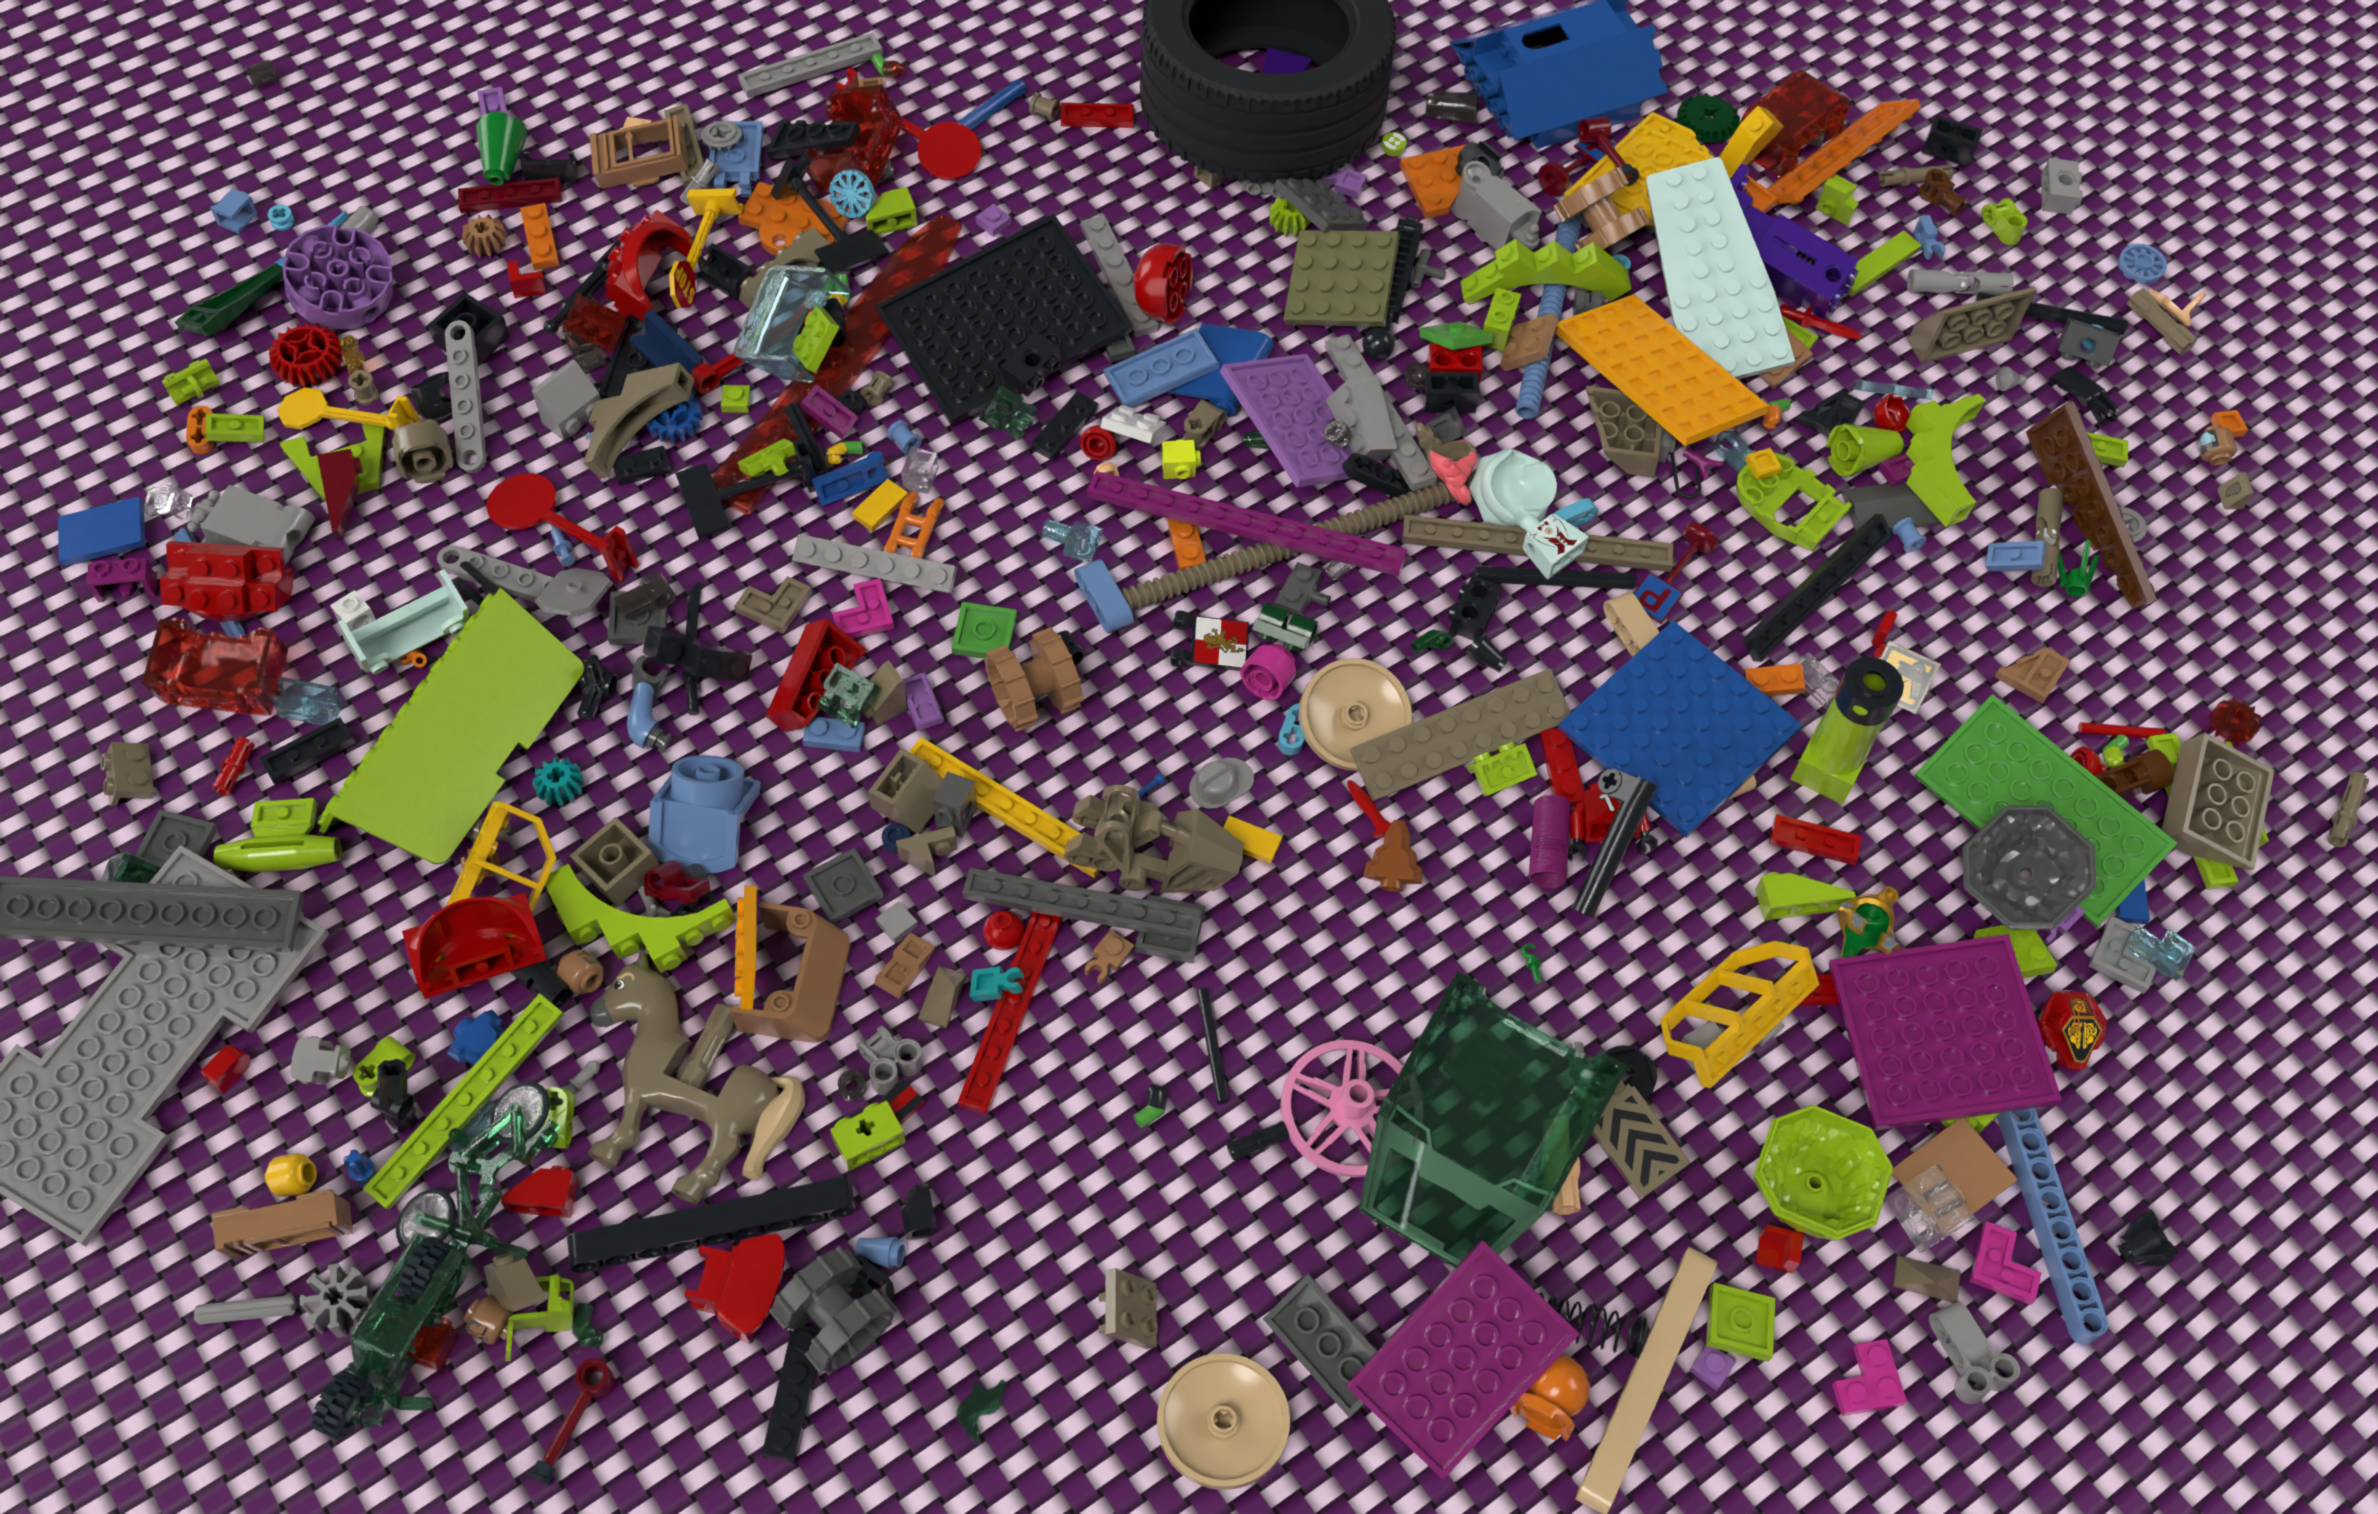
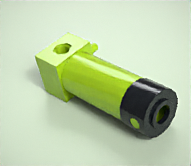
M1875 657L1860 658L1850 664L1837 686L1836 694L1824 717H1821L1790 780L1843 805L1877 736L1902 697L1904 690L1903 679L1893 665Z

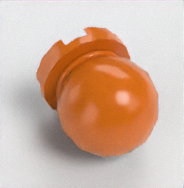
M1560 1355L1510 1408V1411L1514 1416H1518L1520 1413L1528 1419L1526 1426L1538 1434L1552 1440H1556L1558 1435H1563L1562 1438L1568 1441L1575 1427L1571 1418L1577 1416L1588 1401L1590 1393L1589 1377L1582 1366L1570 1356Z

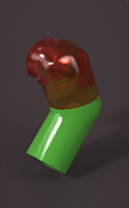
M880 53L874 54L871 58L876 69L883 77L902 76L905 72V67L902 63L898 61H885Z

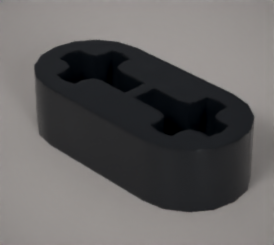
M853 1255L863 1267L861 1272L866 1279L863 1280L857 1276L856 1282L849 1288L860 1297H863L874 1290L870 1286L871 1283L878 1288L885 1285L886 1294L893 1301L895 1290L890 1278L865 1258Z

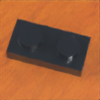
M664 445L618 457L613 465L619 486L672 472Z

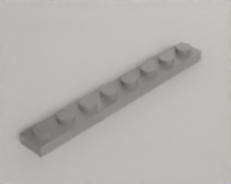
M1349 334L1325 341V349L1345 382L1351 376H1374ZM1381 387L1398 448L1390 455L1411 491L1436 484V474Z

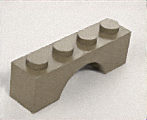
M813 227L807 232L801 231L794 238L793 244L789 247H782L771 263L766 261L759 268L758 274L754 278L749 276L740 286L742 290L739 300L757 317L763 320L780 304L783 292L779 286L778 279L784 273L792 270H802L815 274L824 266L814 253L815 250L831 243Z

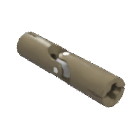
M2045 488L2039 492L2035 541L2045 542L2046 553L2043 570H2032L2031 581L2040 587L2054 585L2057 578L2063 493L2056 488Z

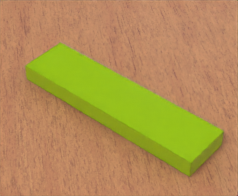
M1903 230L1858 261L1856 270L1859 272L1854 279L1855 282L1847 294L1851 297L1919 252L1922 245Z

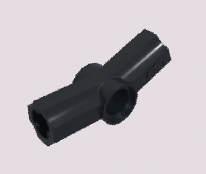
M397 1058L390 1061L384 1060L377 1067L378 1087L372 1095L370 1105L372 1108L382 1112L394 1130L402 1132L406 1129H413L418 1118L416 1117V1109L414 1107L415 1097L407 1092L406 1063Z

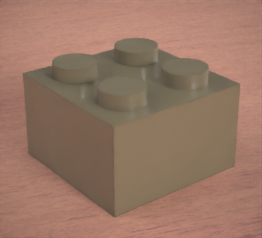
M617 817L613 818L570 855L579 871L616 908L644 884L646 872L660 865L653 852Z

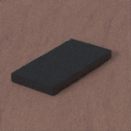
M627 316L599 390L601 400L620 396L627 374L656 368L630 343V337L645 328V322L637 317ZM666 322L675 332H678L677 324Z

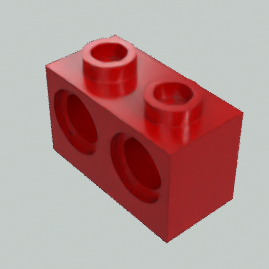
M1430 343L1427 355V372H1478L1480 384L1483 371L1481 346L1451 350L1441 345Z

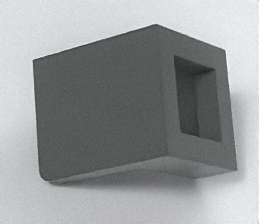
M1455 406L1432 417L1426 423L1434 435L1441 440L1442 445L1462 436L1466 431V427Z

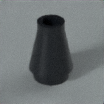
M1478 635L1466 651L1471 656L1470 659L1490 667L1498 673L1509 661L1487 636L1483 638L1481 635Z

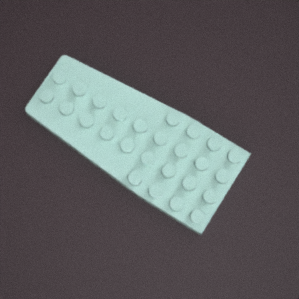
M1715 157L1649 175L1646 179V187L1674 327L1736 379L1794 365L1795 358L1775 291L1722 159Z

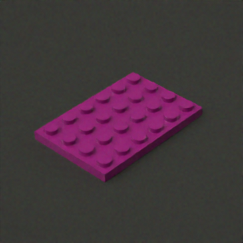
M1481 1240L1346 1383V1386L1444 1480L1580 1334L1498 1254Z

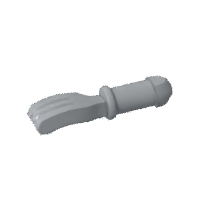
M588 1062L573 1079L569 1080V1085L559 1088L568 1089L573 1095L577 1090L581 1091L582 1087L599 1072V1062ZM553 1098L552 1100L554 1105H562L563 1099Z

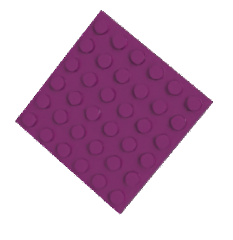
M2009 934L1895 950L1889 955L1882 952L1830 960L1829 969L1874 1131L2060 1104L2062 1098Z

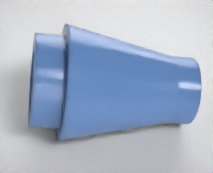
M897 1237L859 1238L856 1243L855 1255L889 1269H892L894 1266L900 1267L905 1256V1242L899 1241Z

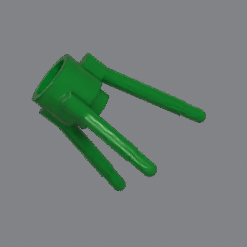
M2089 539L2085 541L2080 568L2072 569L2067 576L2059 549L2057 567L2060 575V587L2066 588L2065 592L2070 596L2080 597L2090 592V584L2099 556H2094L2087 573L2086 569L2091 544Z

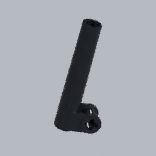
M1616 769L1604 771L1599 777L1598 787L1602 792L1612 796L1621 803L1571 908L1592 919L1658 787L1643 778L1631 776Z

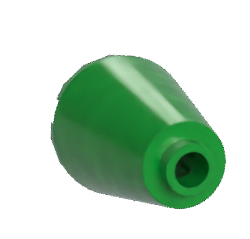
M490 112L483 114L480 117V121L476 124L483 175L488 182L499 186L510 180L526 142L528 130L521 119L515 117V120L508 118L507 113Z

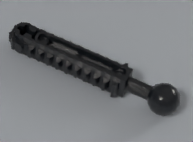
M1407 215L1406 220L1400 218L1398 220L1396 231L1399 232L1400 240L1385 327H1375L1369 330L1362 340L1363 351L1373 360L1388 358L1395 348L1394 337L1390 333L1392 322L1398 324L1420 243L1424 223L1417 222L1418 217Z

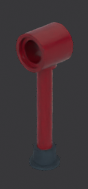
M1605 116L1581 119L1578 124L1580 141L1583 144L1598 143L1616 168L1620 167L1629 182L1626 186L1636 182L1639 178V171L1630 164H1626L1609 141L1611 136V123L1609 119Z
M590 1358L578 1366L575 1379L579 1386L578 1390L581 1392L541 1461L537 1460L532 1471H527L526 1473L527 1476L539 1483L551 1486L552 1483L549 1480L556 1470L554 1465L591 1399L605 1398L614 1389L615 1376L601 1359ZM596 1372L603 1373V1377L598 1384L588 1385V1380L592 1374Z

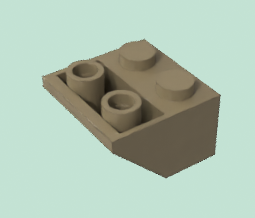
M901 748L868 791L871 809L899 824L905 825L908 829L920 835L934 816L933 798L943 779L926 761Z

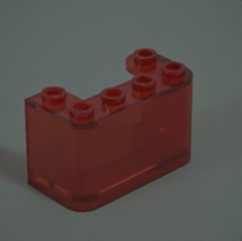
M1799 70L1751 105L1742 116L1740 124L1757 106L1768 109L1784 126L1753 159L1754 162L1781 178L1788 171L1792 172L1796 168L1801 147L1808 141H1813L1824 129L1825 136L1828 138L1838 137L1843 132L1845 117L1850 109L1849 98L1804 70Z
M882 84L833 90L825 105L827 115L832 121L857 122L861 131L856 143L852 147L824 152L822 156L815 149L805 150L804 153L812 160L806 172L815 187L822 193L830 192V183L833 181L834 176L847 169L861 171L869 178L873 187H875L902 127L901 116ZM853 175V181L855 182L856 175ZM864 181L861 182V187H864Z
M174 617L171 620L159 619L141 682L157 699L175 706L260 716L272 714L289 652L288 648L273 630L258 627L257 630L250 631L248 636L240 635L238 638H233L218 632H211L210 635L200 634L189 625V621L182 618Z

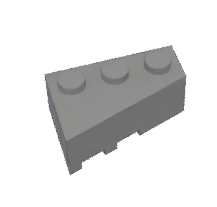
M1351 376L1326 399L1353 453H1359L1373 460H1385L1398 449L1378 376Z

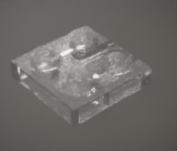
M1939 1165L1930 1167L1884 1198L1919 1253L1928 1250L1975 1219L1965 1205L1967 1200L1956 1183L1947 1178Z

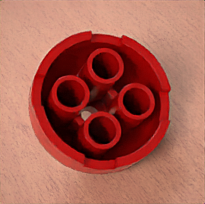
M1169 243L1153 246L1142 256L1133 276L1135 300L1143 314L1152 320L1175 324L1181 319L1186 310V306L1182 304L1186 298L1187 291L1191 292L1193 279L1192 256L1185 252L1186 246Z

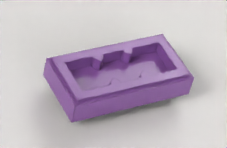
M925 672L903 679L906 705L916 730L919 731L944 723V717Z

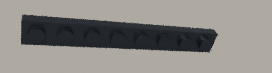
M1874 514L1743 638L1753 661L1762 662L1893 537L1883 514Z

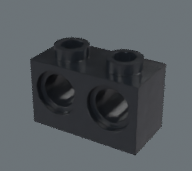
M1472 575L1468 585L1463 583L1457 597V599H1460L1459 604H1453L1449 612L1448 620L1451 621L1449 632L1472 641L1478 635L1483 637L1498 605L1503 586Z

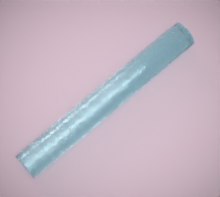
M1855 380L1854 390L1882 394L1893 393V395L1927 400H1932L1934 393L1933 390L1863 380Z

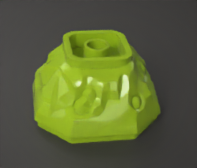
M1810 1105L1772 1120L1754 1172L1755 1185L1779 1221L1795 1228L1796 1231L1816 1238L1835 1241L1877 1224L1892 1176L1893 1166L1872 1128L1815 1105Z

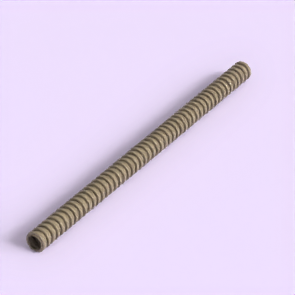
M1474 470V472H1471V475L1465 482V486H1467L1468 488L1470 487L1476 470ZM1440 481L1436 485L1429 486V488L1424 487L1421 490H1415L1414 493L1411 491L1406 495L1402 494L1399 498L1396 496L1391 500L1387 499L1384 503L1372 504L1369 508L1363 507L1361 510H1354V513L1349 512L1346 516L1343 514L1339 518H1331V521L1325 520L1323 524L1321 522L1316 523V526L1355 536L1359 532H1366L1367 529L1369 531L1373 530L1374 526L1379 528L1382 524L1388 525L1389 522H1396L1397 519L1402 520L1405 515H1417L1419 512H1426L1427 509L1432 510L1434 507H1440L1442 504L1446 505L1449 502H1455L1456 499L1452 496L1446 483ZM1262 542V545L1257 543L1254 547L1248 546L1246 550L1244 548L1239 549V553L1233 551L1231 555L1228 553L1224 554L1223 558L1221 556L1216 557L1215 561L1209 559L1207 563L1205 561L1201 562L1200 566L1195 564L1192 565V568H1184V571L1181 569L1177 570L1176 574L1171 572L1168 577L1162 575L1160 579L1157 577L1153 578V582L1147 580L1144 585L1138 583L1137 587L1130 586L1129 590L1126 588L1121 589V593L1131 611L1134 608L1138 610L1141 609V605L1147 607L1150 602L1156 604L1157 600L1164 601L1165 597L1170 599L1173 598L1174 594L1179 596L1181 592L1184 594L1188 593L1189 589L1192 591L1196 590L1197 586L1203 588L1205 584L1211 585L1213 581L1217 583L1220 582V579H1228V576L1231 578L1235 577L1236 573L1241 575L1244 570L1250 572L1252 568L1254 570L1258 569L1259 565L1264 567L1267 563L1273 564L1275 560L1279 562L1282 561V558L1288 559L1290 555L1297 556L1298 552L1300 554L1304 552Z

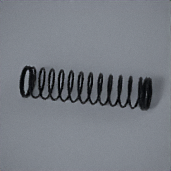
M1540 1292L1539 1295L1544 1299V1294ZM1552 1295L1547 1303L1550 1304L1552 1299H1554V1309L1557 1311V1299L1555 1295ZM1563 1299L1557 1312L1560 1314L1566 1301V1321L1569 1324L1577 1305L1579 1306L1577 1329L1579 1334L1581 1333L1587 1312L1591 1307L1589 1347L1592 1344L1594 1330L1602 1311L1604 1312V1328L1600 1346L1601 1350L1604 1349L1609 1325L1614 1314H1616V1336L1613 1346V1352H1616L1621 1329L1628 1317L1629 1335L1625 1355H1629L1631 1340L1634 1334L1632 1356L1639 1359L1643 1352L1647 1335L1648 1321L1646 1318L1638 1317L1632 1327L1631 1315L1627 1313L1620 1323L1619 1313L1615 1310L1607 1321L1606 1309L1602 1307L1595 1317L1592 1304L1586 1307L1582 1316V1306L1579 1301L1574 1304L1570 1312L1568 1299ZM1580 1335L1575 1340L1576 1344L1579 1343Z

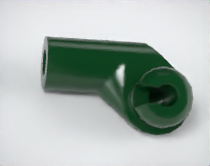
M1430 630L1411 642L1410 645L1416 654L1421 653L1428 647L1446 650L1452 646L1453 637L1451 634L1443 631Z

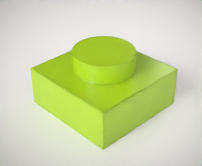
M723 385L722 412L749 413L750 386Z

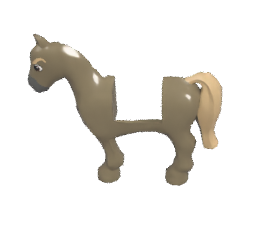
M641 949L637 961L634 964L625 966L609 988L592 1002L589 1009L590 1018L596 1027L607 1028L624 1020H637V1029L633 1043L626 1052L622 1070L624 1085L622 1119L612 1134L606 1139L593 1144L588 1151V1155L600 1164L615 1168L623 1152L637 1146L641 1119L647 1107L682 1114L703 1121L712 1130L708 1152L702 1162L689 1174L677 1178L671 1189V1192L682 1200L698 1205L706 1189L715 1187L719 1183L720 1174L723 1169L740 1152L741 1135L752 1134L750 1150L743 1166V1176L754 1181L762 1178L766 1158L788 1136L805 1106V1092L802 1082L797 1077H769L760 1069L747 1064L739 1065L732 1072L718 1097L673 1078L692 1042L681 1034L678 1005L674 991L661 974L650 969L647 955L644 949ZM777 1087L783 1088L781 1094H779V1090Z

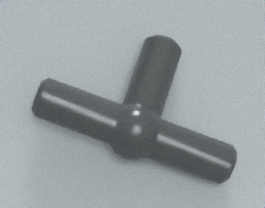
M1428 249L1421 250L1418 262L1414 266L1415 272L1411 282L1414 288L1421 287L1424 275L1440 280L1445 278V270L1427 265L1431 254Z

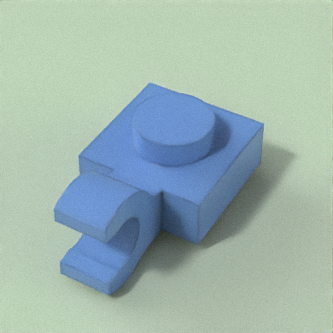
M1930 215L1920 216L1913 232L1916 241L1922 245L1920 251H1924V257L1927 260L1931 258L1933 252L1938 254L1939 259L1943 258L1946 249L1942 243L1936 241L1938 235L1936 225L1933 224Z

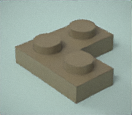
M788 576L773 596L748 586L735 604V612L784 634L812 594V589L810 586Z

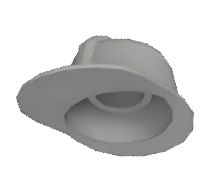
M1237 758L1220 759L1205 764L1192 777L1189 784V792L1193 801L1199 806L1206 809H1217L1247 793L1254 783V774L1251 767Z

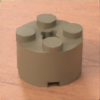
M427 419L421 422L401 425L394 430L392 446L397 470L403 478L407 479L409 477L414 479L415 483L425 484L438 481L446 476L445 472L449 467L451 469L453 466V458L448 435L438 425L437 421Z

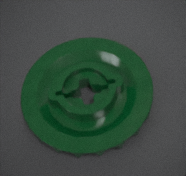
M1705 93L1703 96L1696 94L1694 97L1688 96L1686 101H1682L1677 112L1678 124L1693 130L1697 140L1717 143L1728 140L1733 136L1740 124V116L1738 115V109L1733 108L1732 102L1726 103L1725 97L1719 99L1716 94L1712 97Z

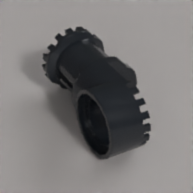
M830 298L819 307L825 309L839 325V329L830 345V348L833 346L836 349V347H843L845 340H847L846 333L844 332L846 328L845 310L838 299Z

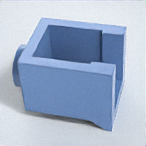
M231 189L216 205L210 207L219 226L238 234L258 214L251 196L244 191L239 192L235 189Z

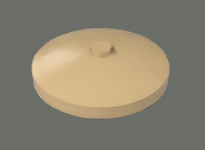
M1348 658L1326 665L1311 678L1301 696L1299 721L1305 740L1321 759L1340 769L1358 771L1350 749L1411 724L1412 711L1404 687L1389 670L1369 660Z
M1217 1353L1194 1359L1173 1375L1160 1398L1157 1412V1431L1166 1457L1184 1477L1207 1488L1218 1490L1237 1489L1258 1481L1278 1462L1289 1436L1290 1412L1281 1386L1263 1366L1240 1355Z

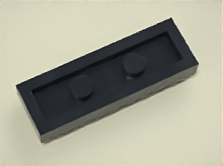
M1076 391L1031 442V449L1054 461L1098 411V403Z
M339 717L259 759L275 785L355 744V741L343 720Z

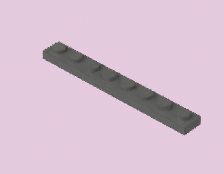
M974 868L969 869L962 892L963 899L1195 942L1202 917V910Z

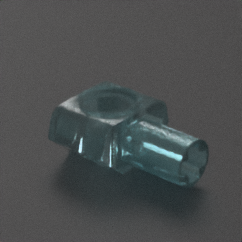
M1047 519L1041 536L1065 544L1063 550L1065 556L1090 563L1100 543L1103 528L1081 521H1076L1071 527Z

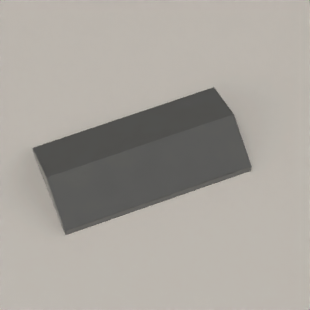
M1889 483L1842 489L1841 491L1845 504L1848 501L1852 504L1849 515L1855 531L1860 529L1874 514L1884 515L1890 531L1896 523L1908 517L1914 519V526L1916 528L1942 524L1906 483L1896 487H1892Z
M1307 1274L1263 1320L1345 1414L1351 1418L1365 1404L1347 1388L1346 1383L1375 1354L1377 1349L1312 1276Z

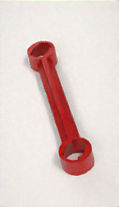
M812 298L805 300L800 304L794 316L712 366L707 363L697 366L691 373V376L695 379L693 386L701 394L712 392L719 385L723 376L805 327L807 315L813 311L815 305L820 306V304Z

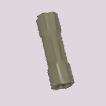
M2144 288L2136 291L2130 297L2126 304L2139 317L2146 319L2154 326L2179 355H2183L2195 346L2198 339L2185 326L2178 324L2159 306L2158 301Z
M723 1004L715 1005L705 1023L703 1033L688 1060L681 1066L675 1079L700 1090L702 1089L719 1052L736 1027L731 1012L732 1008Z

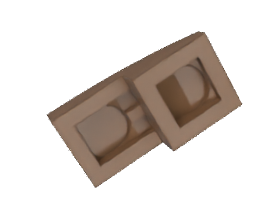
M909 933L894 950L893 958L875 977L874 985L900 999L932 956L935 946Z

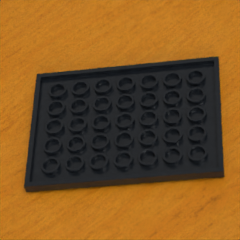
M1055 214L874 305L882 322L950 426L1018 391L1003 381L1001 366L1034 331H1037L1059 346L1061 363L1057 370L1132 331L1131 323Z

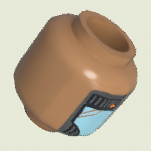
M2220 425L2207 427L2204 430L2205 432L2197 439L2202 460L2210 463L2212 466H2219L2230 462L2237 452L2232 431L2228 428H2221Z

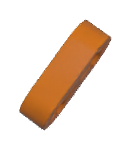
M207 406L193 408L187 418L186 440L190 449L196 454H206L215 446V441H206V413L213 414L212 410Z

